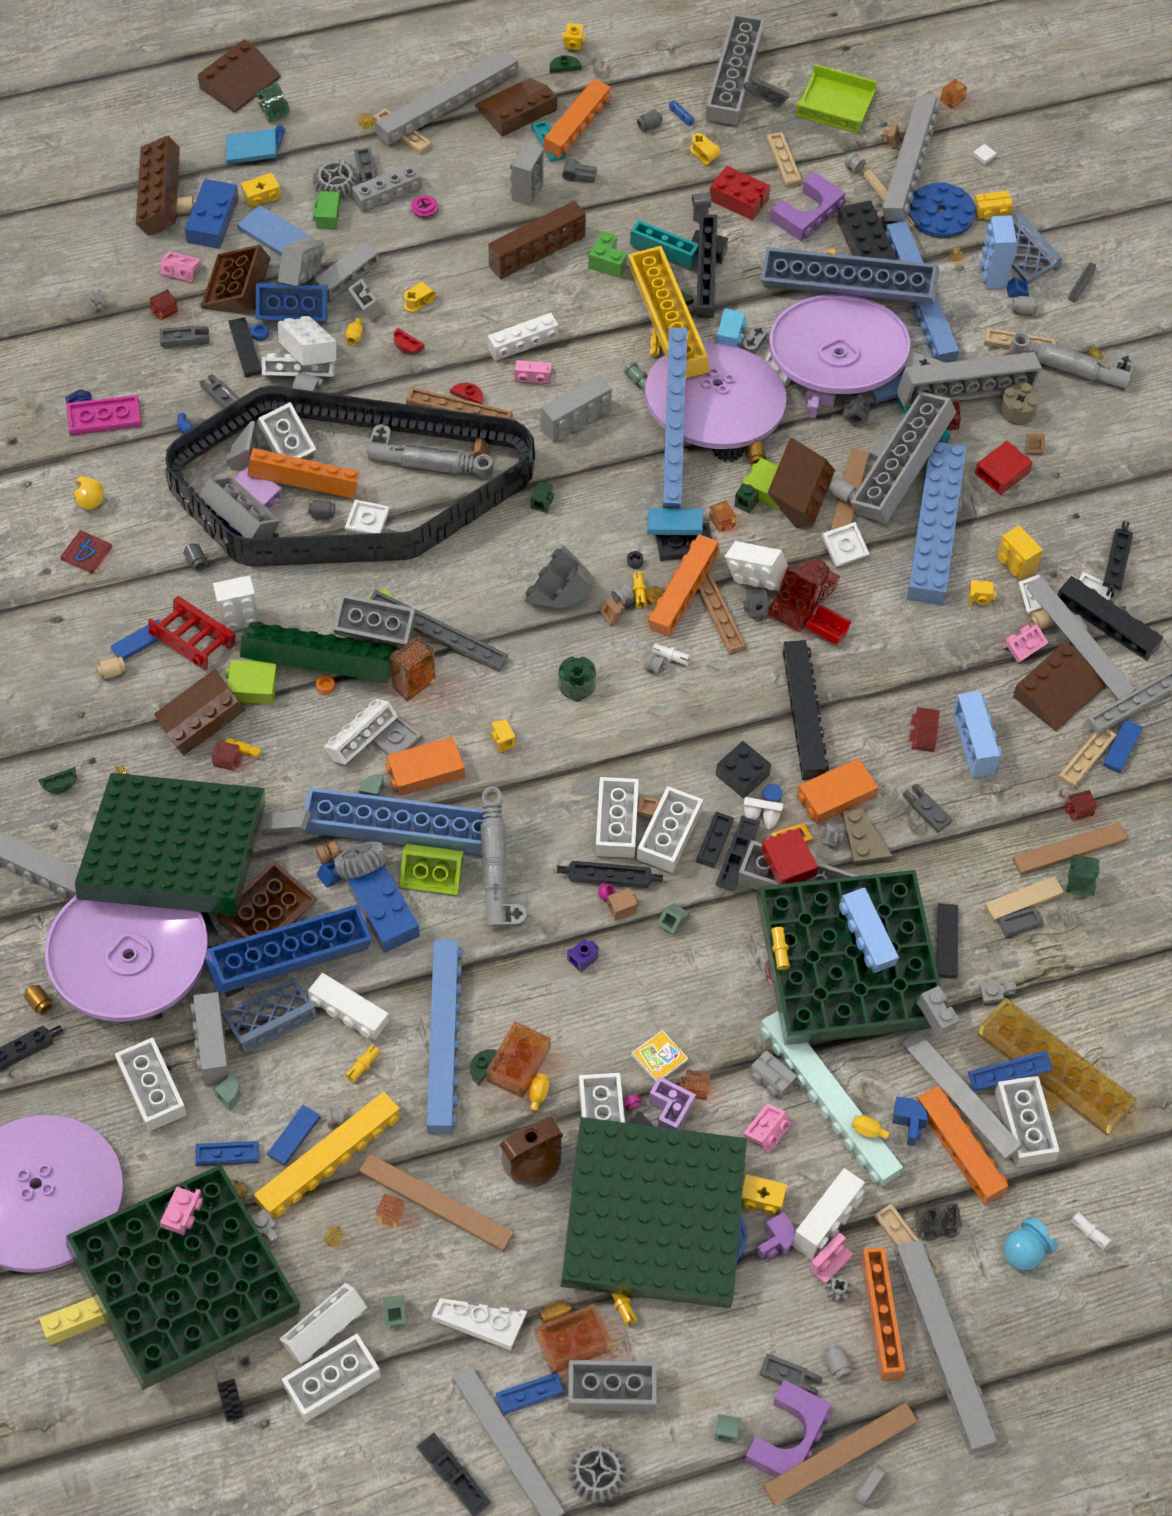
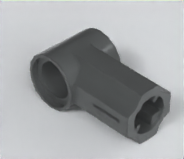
M567 159L562 177L566 181H575L576 178L595 181L597 167L580 164L576 159Z
M710 193L692 194L693 220L700 224V214H708L709 208H711Z

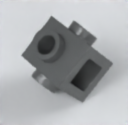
M859 394L845 400L843 418L853 426L868 421L870 403Z
M746 591V600L743 601L744 611L753 619H761L763 615H768V610L771 609L770 598H767L766 591Z

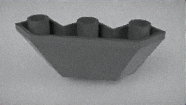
M563 545L561 549H555L547 567L544 566L538 573L540 577L533 586L531 585L526 590V603L562 609L582 602L594 588L595 581L589 571Z

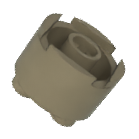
M1028 383L1015 384L1006 388L1000 410L1002 417L1007 422H1015L1014 425L1030 423L1036 414L1039 402L1037 392Z

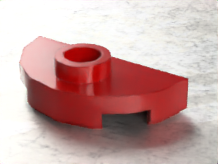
M397 327L394 332V343L400 351L416 353L425 348V344Z
M468 382L459 383L450 389V394L479 404L483 403L482 391L475 384Z

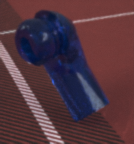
M81 389L65 397L67 403L90 401L92 399L89 391Z

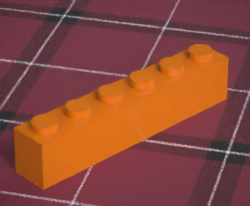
M593 79L544 137V151L558 158L563 153H567L570 145L577 141L579 134L585 131L588 123H592L595 115L601 112L603 105L610 101L611 87Z
M253 448L247 476L354 499L360 471Z
M699 534L696 540L691 542L689 552L683 556L680 567L674 571L673 579L667 583L663 596L658 598L656 608L648 616L650 630L669 637L672 635L720 552L719 541Z
M936 1086L917 1096L916 1101L927 1112V1123L982 1203L986 1205L1004 1195L1008 1187L1007 1179L997 1171L994 1160L986 1155L982 1143L974 1138L970 1126L961 1119L959 1110L949 1102L947 1093L941 1090L939 1086Z
M885 1248L863 1249L861 1263L881 1381L902 1379L905 1367Z

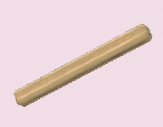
M871 169L865 171V179L882 200L885 201L888 192L887 188ZM907 214L905 221L911 230L914 228L915 223Z

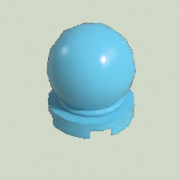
M1026 1217L1021 1222L1022 1229L1011 1232L1004 1242L1003 1254L1011 1267L1020 1271H1029L1036 1268L1043 1261L1045 1253L1052 1254L1058 1248L1056 1239L1053 1238L1051 1240L1046 1233L1049 1229L1034 1217L1031 1219Z

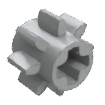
M100 289L98 293H94L91 290L92 296L86 297L90 301L87 306H92L94 312L98 308L103 311V304L108 305V302L104 300L107 295L100 294ZM96 297H99V300L102 302H98V304H95V301L92 299H96Z
M827 822L826 827L821 826L819 835L823 838V843L835 846L837 841L842 842L844 833L839 824Z
M842 1275L836 1279L831 1277V1284H826L825 1287L826 1290H830L827 1298L832 1297L835 1299V1303L842 1299L846 1302L847 1294L852 1293V1289L848 1288L850 1280L846 1281L842 1278Z

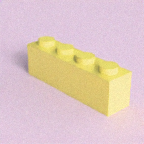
M93 1297L39 1318L49 1345L107 1323Z

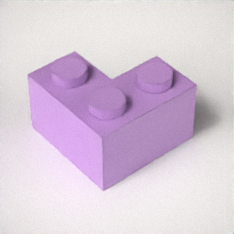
M660 1076L649 1093V1103L663 1110L658 1119V1127L680 1130L695 1105L696 1094Z

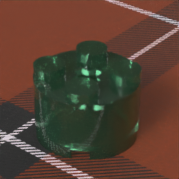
M277 82L255 91L257 99L261 101L258 103L262 112L266 111L265 116L268 122L290 113L287 100L284 99L283 92Z
M573 656L565 659L560 664L558 688L564 696L579 702L594 692L596 687V669L591 660L582 656L580 658H574Z
M1072 854L1066 893L1088 897L1094 896L1100 860Z

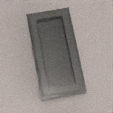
M1035 907L998 918V923L1005 938L1041 927L1043 924Z

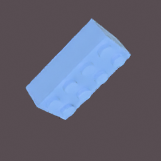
M991 216L990 224H987V235L984 237L985 247H982L983 258H980L979 263L980 269H983L982 282H985L986 289L1007 288L1017 243L1012 216Z
M980 691L958 694L953 712L972 778L994 775L996 767L999 766V757H1001V748L996 744V732L991 728V716L986 711V699L982 698Z

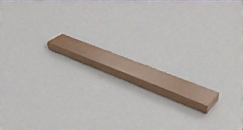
M369 1154L359 1169V1173L502 1252H504L514 1235L513 1231L372 1154Z
M905 1402L764 1484L762 1487L772 1505L775 1506L918 1421Z

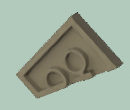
M862 808L843 810L842 817L853 864L892 860L893 855Z

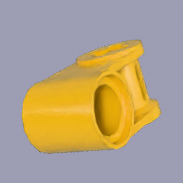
M696 133L692 136L691 141L693 144L690 147V152L701 160L703 164L708 165L721 156L719 147L706 138L705 135Z
M419 282L404 293L406 301L404 303L405 311L409 313L417 312L420 308L434 300L436 292L425 282Z

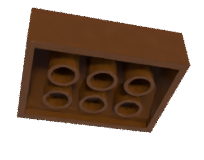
M245 39L198 74L199 88L234 113L281 78L280 73L264 55Z
M528 78L476 103L475 107L503 137L557 111V95L549 86Z
M260 244L217 255L201 304L202 308L234 313L255 310L256 283L264 281L271 259Z
M789 438L767 494L795 528L813 526L835 469L826 458L797 440Z
M1065 641L1016 685L1013 697L1054 731H1057L1105 687V684L1082 654Z
M215 668L154 714L176 748L183 755H186L243 713L245 708Z
M274 860L242 890L236 915L218 914V922L233 936L242 939L293 924L317 901V898Z

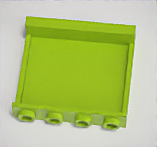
M814 64L813 74L802 99L798 100L796 104L795 116L858 134L876 93L877 81Z

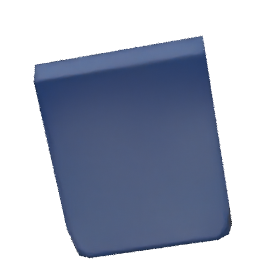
M1013 277L1007 283L1008 297L1029 296L1027 282Z
M334 861L322 864L317 872L318 878L326 887H330L343 879L336 872Z

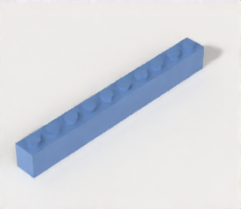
M907 222L888 224L885 233L897 259L900 261L923 263ZM935 295L934 304L910 302V305L915 310V318L920 322V330L925 335L926 345L931 349V358L946 363L956 362L959 349L937 295Z
M669 328L662 508H681L687 328Z
M434 940L427 1134H452V1127L457 1125V1114H453V1107H457V1095H454V1088H458V1076H454V1069H458L459 1058L455 1057V1051H459V1038L455 1037L456 1032H460V1020H456V1014H460V1002H457V995L461 996V983H457V977H461L462 971L461 965H458V959H462V947H458V940Z

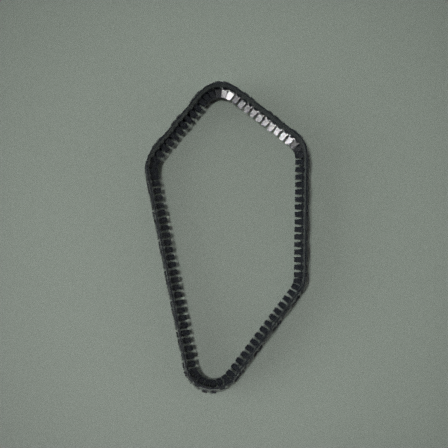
M265 386L249 392L174 440L166 450L165 470L169 490L181 504V507L202 526L203 530L224 549L231 559L243 565L259 567L395 561L413 559L422 555L523 489L534 474L535 442L533 435L523 424L509 418L281 386ZM290 402L299 418L374 428L376 425L383 424L388 426L390 431L475 442L476 438L480 437V439H484L490 445L513 448L518 450L520 454L518 463L421 526L410 531L390 533L243 538L236 533H232L233 530L230 527L226 528L227 523L225 521L220 522L222 518L219 515L215 516L216 512L210 510V506L204 505L202 498L198 499L200 497L197 492L193 493L195 490L192 487L188 488L189 484L181 474V470L185 465L248 426L251 421H256L258 418Z

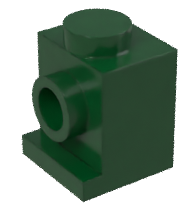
M538 481L531 496L532 509L544 513L549 512V503L551 504L554 498V493H552L553 486L551 484Z
M742 484L736 492L734 506L750 514L759 502L758 490L753 488L752 485ZM743 499L748 501V505L742 502Z

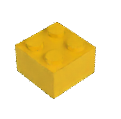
M1018 525L1002 535L997 557L1010 570L1013 576L1022 581L1038 570L1043 549Z

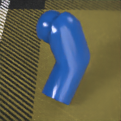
M178 413L177 428L179 431L186 433L195 427L186 421L185 413Z

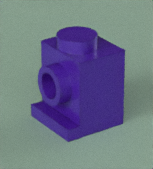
M583 939L575 947L567 951V960L581 973L598 959L599 948L594 941L588 942L586 939Z

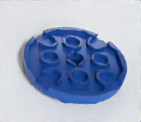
M945 182L932 183L917 189L913 193V202L910 203L908 216L915 223L914 227L925 235L935 238H951L952 235H961L969 230L975 219L976 207L971 196L962 188ZM942 208L945 210L944 212L938 211V209Z

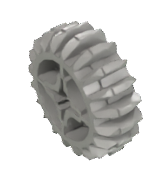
M332 159L331 162L325 161V164L320 163V166L316 167L313 174V185L318 193L319 191L339 192L340 197L345 199L346 195L351 196L352 187L358 185V174L355 167H352L351 163L347 164L346 160L341 162L340 159L338 161Z
M368 841L348 848L334 859L335 869L339 876L344 879H354L367 875L379 869L387 861L385 847L383 848L380 842Z
M592 1442L591 1449L584 1444L583 1452L576 1450L577 1457H571L570 1461L573 1465L568 1466V1471L572 1473L568 1474V1479L574 1480L571 1482V1488L578 1487L576 1490L577 1495L584 1492V1500H587L589 1496H591L592 1503H595L596 1497H600L601 1503L604 1502V1496L612 1500V1492L619 1495V1488H624L625 1486L622 1480L627 1479V1474L624 1473L627 1470V1465L622 1464L625 1460L624 1457H618L619 1450L611 1452V1444L608 1445L607 1449L604 1448L603 1442H600L599 1447H596L595 1443ZM596 1457L594 1463L582 1466L586 1460ZM603 1458L612 1463L615 1471L603 1464ZM598 1464H600V1476H598L597 1481H595V1469H597ZM580 1474H584V1477L591 1479L592 1487L582 1480ZM614 1479L609 1485L599 1488L602 1481Z

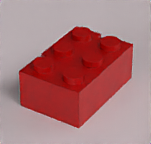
M726 165L710 186L709 193L711 202L753 221L760 212V208L762 209L769 200L771 185L745 173L740 174V171Z

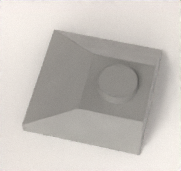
M251 421L232 444L231 452L227 453V463H230V468L233 471H244L249 466L252 449H257L255 421Z

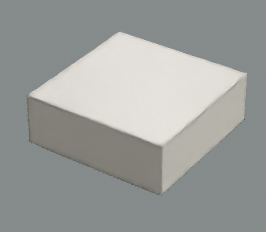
M983 144L973 152L972 156L985 165L994 159L997 153L986 144Z

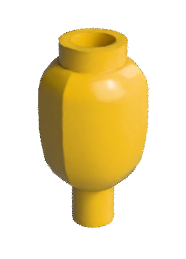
M356 318L355 322L350 323L345 332L346 342L349 345H355L362 337L363 326L361 325L362 320L360 318Z
M537 1073L536 1077L531 1081L529 1088V1099L532 1102L531 1111L538 1112L539 1105L545 1101L548 1095L550 1083L548 1076L545 1074Z
M855 1115L851 1125L858 1134L868 1138L882 1137L887 1139L890 1133L882 1129L881 1124L877 1120L866 1115Z

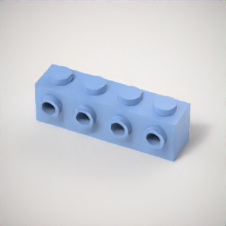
M862 888L843 895L839 908L841 913L846 915L848 919L849 930L854 932L857 938V946L865 955L864 959L867 967H871L873 973L895 966L899 957L866 889Z

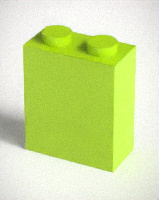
M760 458L757 464H753L749 476L746 475L742 484L752 485L753 488L758 490L760 502L781 511L767 494L778 465Z
M231 660L230 667H227L226 670L227 685L237 699L242 703L274 704L278 675L277 664L262 661Z

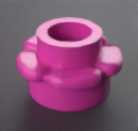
M602 883L600 885L601 888L598 889V896L604 902H607L609 895L616 893L612 884Z
M638 1094L628 1096L623 1099V1108H628L629 1111L640 1107L639 1103L642 1099H639Z

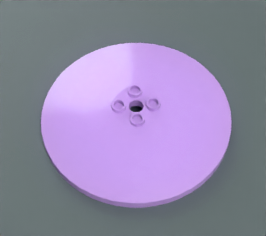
M830 294L799 301L783 311L771 328L769 349L777 367L794 382L820 392L853 394L876 389L893 380L903 370L908 361L910 337L901 319L885 306L858 296Z
M702 343L708 355L710 372L686 378L683 441L705 448L733 449L748 446L754 441L766 438L780 424L785 412L786 391L779 375L767 362L744 349L719 343ZM665 355L651 368L645 386L647 407L653 418L664 429L666 423L668 367Z
M75 896L61 909L50 927L45 945L46 968L55 990L70 1006L79 1012L93 1018L114 1022L144 1019L173 1006L192 989L206 963L208 935L203 917L197 911L80 900ZM126 953H134L131 959L124 958Z
M56 1115L25 1117L0 1127L1 1268L30 1273L50 1271L69 1265L74 1260L66 1247V1235L120 1211L124 1196V1182L120 1163L111 1145L96 1130L80 1121ZM39 1181L42 1183L38 1189L31 1188L33 1182Z

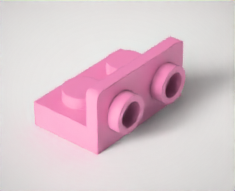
M169 251L161 258L160 274L192 282L194 280V271L201 266V259Z
M516 360L514 381L539 384L550 383L551 363Z
M1028 624L1019 630L1021 633L1017 636L1014 633L1005 639L1006 643L1002 647L1003 649L1009 648L1017 663L1048 643L1037 624L1031 627Z
M767 1103L743 1134L748 1140L761 1145L764 1152L769 1154L782 1136L789 1130L792 1123L786 1111Z
M176 1187L160 1222V1227L182 1235L185 1234L187 1228L191 1229L195 1219L193 1214L195 1210L199 1211L203 1202V1198H200L201 1190L196 1189L195 1193Z
M840 1232L811 1262L810 1272L824 1284H827L830 1278L853 1255L844 1246L846 1238Z

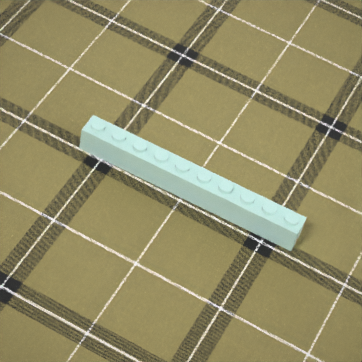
M778 1011L763 1019L760 1027L762 1037L765 1040H769L775 1054L780 1055L784 1060V1065L798 1076L797 1083L801 1087L804 1086L810 1100L813 1103H817L822 1116L825 1119L828 1118L832 1123L834 1132L842 1136L845 1146L849 1151L852 1150L859 1165L867 1169L872 1182L877 1183L882 1188L899 1177L903 1167L880 1137L868 1138L860 1135L855 1131V1128L851 1127L855 1115L860 1116L863 1114L808 1043L784 1045Z

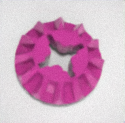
M428 195L418 196L412 201L411 210L415 216L420 215L421 218L423 216L429 218L430 215H435V212L438 211V202Z

